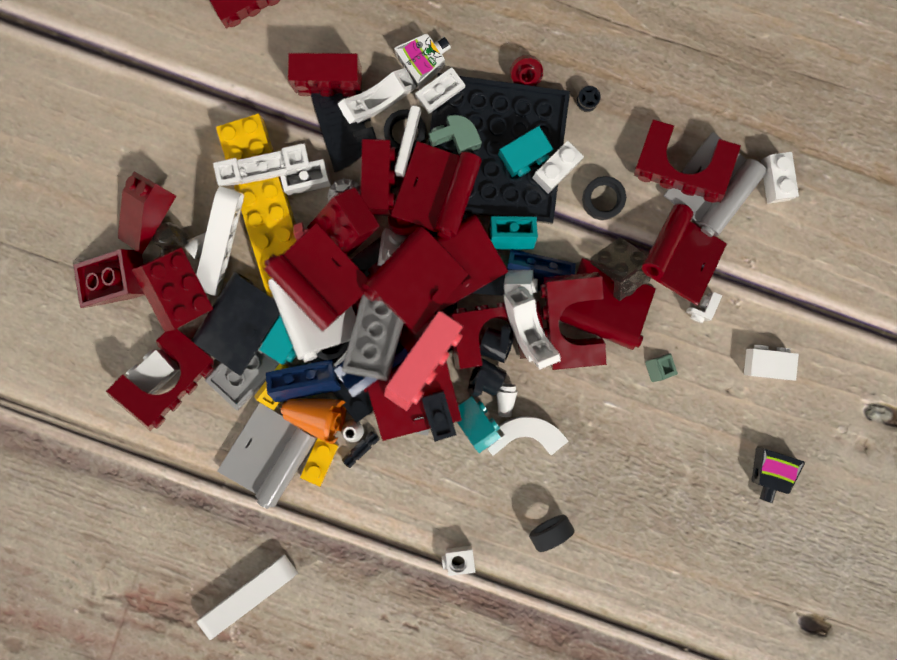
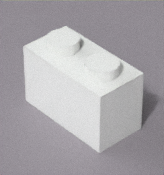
M567 141L534 174L533 179L549 194L580 163L584 156Z
M792 152L772 154L762 159L761 164L767 169V173L763 177L767 204L789 201L799 197Z
M323 159L309 162L310 167L280 176L284 192L291 196L332 186L325 161Z
M755 345L754 349H746L744 375L796 381L799 354L791 353L790 348L777 347L776 351L768 350L769 346Z
M151 350L143 357L144 361L139 366L134 365L126 374L128 375L127 378L142 391L154 394L181 369L162 350Z

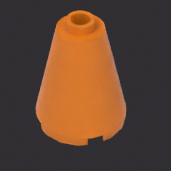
M295 398L288 399L283 403L281 414H283L284 420L325 443L334 444L339 438L335 437L337 431H341L345 423L347 410L342 406V404H345V401L340 399Z

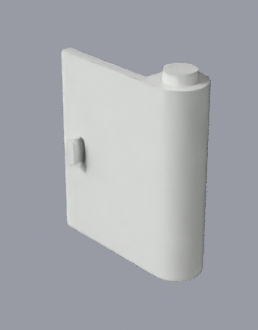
M273 279L268 281L298 359H303L304 362L311 361L317 358V353L322 349L350 341L356 320L352 306L325 331L321 332Z

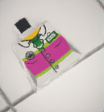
M424 34L394 49L396 57L402 66L406 68L419 90L445 66V59L442 54L449 50L451 46L445 37L434 43L428 34Z

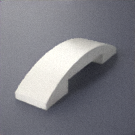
M305 144L282 148V151L240 160L234 158L213 163L218 186L266 180L310 167Z

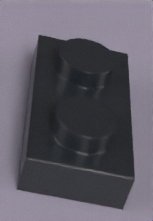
M444 390L422 396V402L434 442L456 436Z

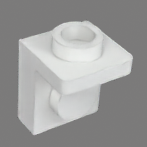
M715 292L708 293L707 296L704 295L699 307L702 308L701 311L691 307L687 308L686 313L691 315L690 318L700 323L711 321L722 295Z

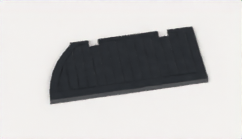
M311 93L331 163L336 173L351 166L362 157V139L377 140L373 127L366 128L365 126L366 122L371 121L370 118L358 124L357 122L349 124L338 106L340 101L349 98L343 96V93H334V96L330 97L321 96L320 93Z

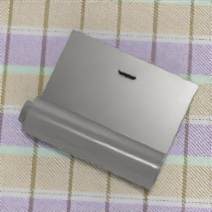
M711 132L681 173L695 174L705 170L709 166L715 146L721 138L714 132ZM738 154L721 203L708 202L703 197L697 195L688 196L675 188L668 189L663 196L674 205H688L694 214L692 220L702 227L701 231L709 237L713 235L719 236L767 173V169L760 162L753 159L746 160Z
M259 403L217 472L255 493V497L258 499L257 503L266 509L275 507L317 437L284 420L283 415Z

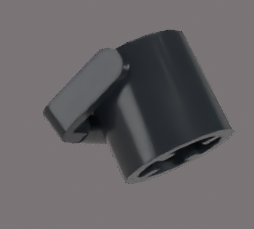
M505 324L502 326V331L490 327L487 328L480 345L482 356L501 363L506 362L514 340L511 325Z
M482 358V366H476L472 370L468 385L469 394L477 397L481 396L483 391L491 396H495L505 380L507 371Z

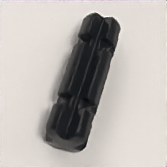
M371 431L366 436V439L357 444L350 451L351 453H348L342 459L345 466L351 468L356 463V460H359L372 448L371 446L380 440L378 434Z

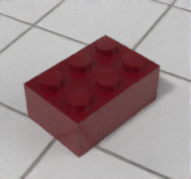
M288 53V81L294 92L298 93L299 96H311V93H320L321 96L330 97L334 96V93H343V96L352 97L356 93H362V66L358 53Z
M362 139L361 197L371 213L376 216H390L391 210H393L395 205V196L392 193V188H396V174L392 170V166H396L397 152H395V147H392L390 140Z
M355 187L334 196L307 226L310 229L317 223L347 256L351 255L380 227Z
M182 247L132 270L164 331L175 330L213 310Z

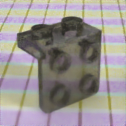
M622 238L616 239L591 257L590 263L615 281L613 297L619 301L626 296L632 295L637 288L651 280L642 271V265L647 255Z

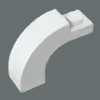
M406 68L393 71L367 91L343 99L338 103V106L349 124L354 122L358 124L394 105L417 87Z
M525 287L504 294L509 322L516 340L528 361H533L539 369L559 362L560 354L547 339L540 326L534 297Z
M518 416L498 425L503 432L500 435L501 438L487 449L494 456L512 440L519 437H531L539 441L546 451L553 455L569 441L555 426L541 418Z

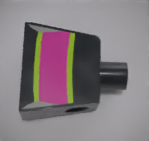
M757 446L752 482L763 486L759 499L773 503L776 491L789 494L805 465V461Z

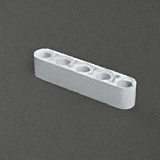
M222 186L217 189L196 274L204 292L213 296L219 295L223 285L244 199L243 193Z
M283 555L208 611L196 623L209 640L213 639L298 574V571L287 556Z

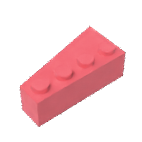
M439 311L387 385L384 396L408 411L412 403L417 404L424 394L421 391L426 383L430 385L437 375L434 372L439 364L443 366L450 356L447 351L451 345L456 347L463 335L460 332L463 326Z

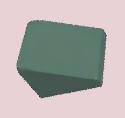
M671 353L645 362L652 382L662 381L678 374Z

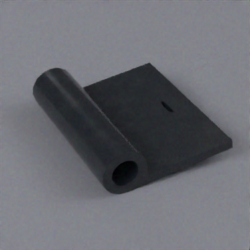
M234 272L213 304V310L208 312L191 341L204 352L206 351L241 376L281 314L275 299L254 286V283L243 275Z

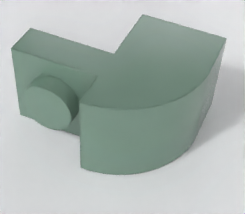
M458 115L448 116L446 121L447 127L440 125L433 128L432 132L429 133V141L432 147L453 140L459 156L462 152H471L479 149L482 143L474 124L467 118Z

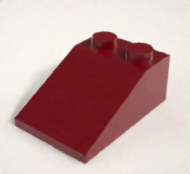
M134 171L126 180L125 187L122 190L118 239L138 253L143 254L177 196Z
M119 249L74 264L80 308L144 296L145 294L132 271L143 265L142 254L135 250Z

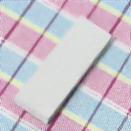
M412 105L410 108L394 170L397 177H405L421 115L420 107Z

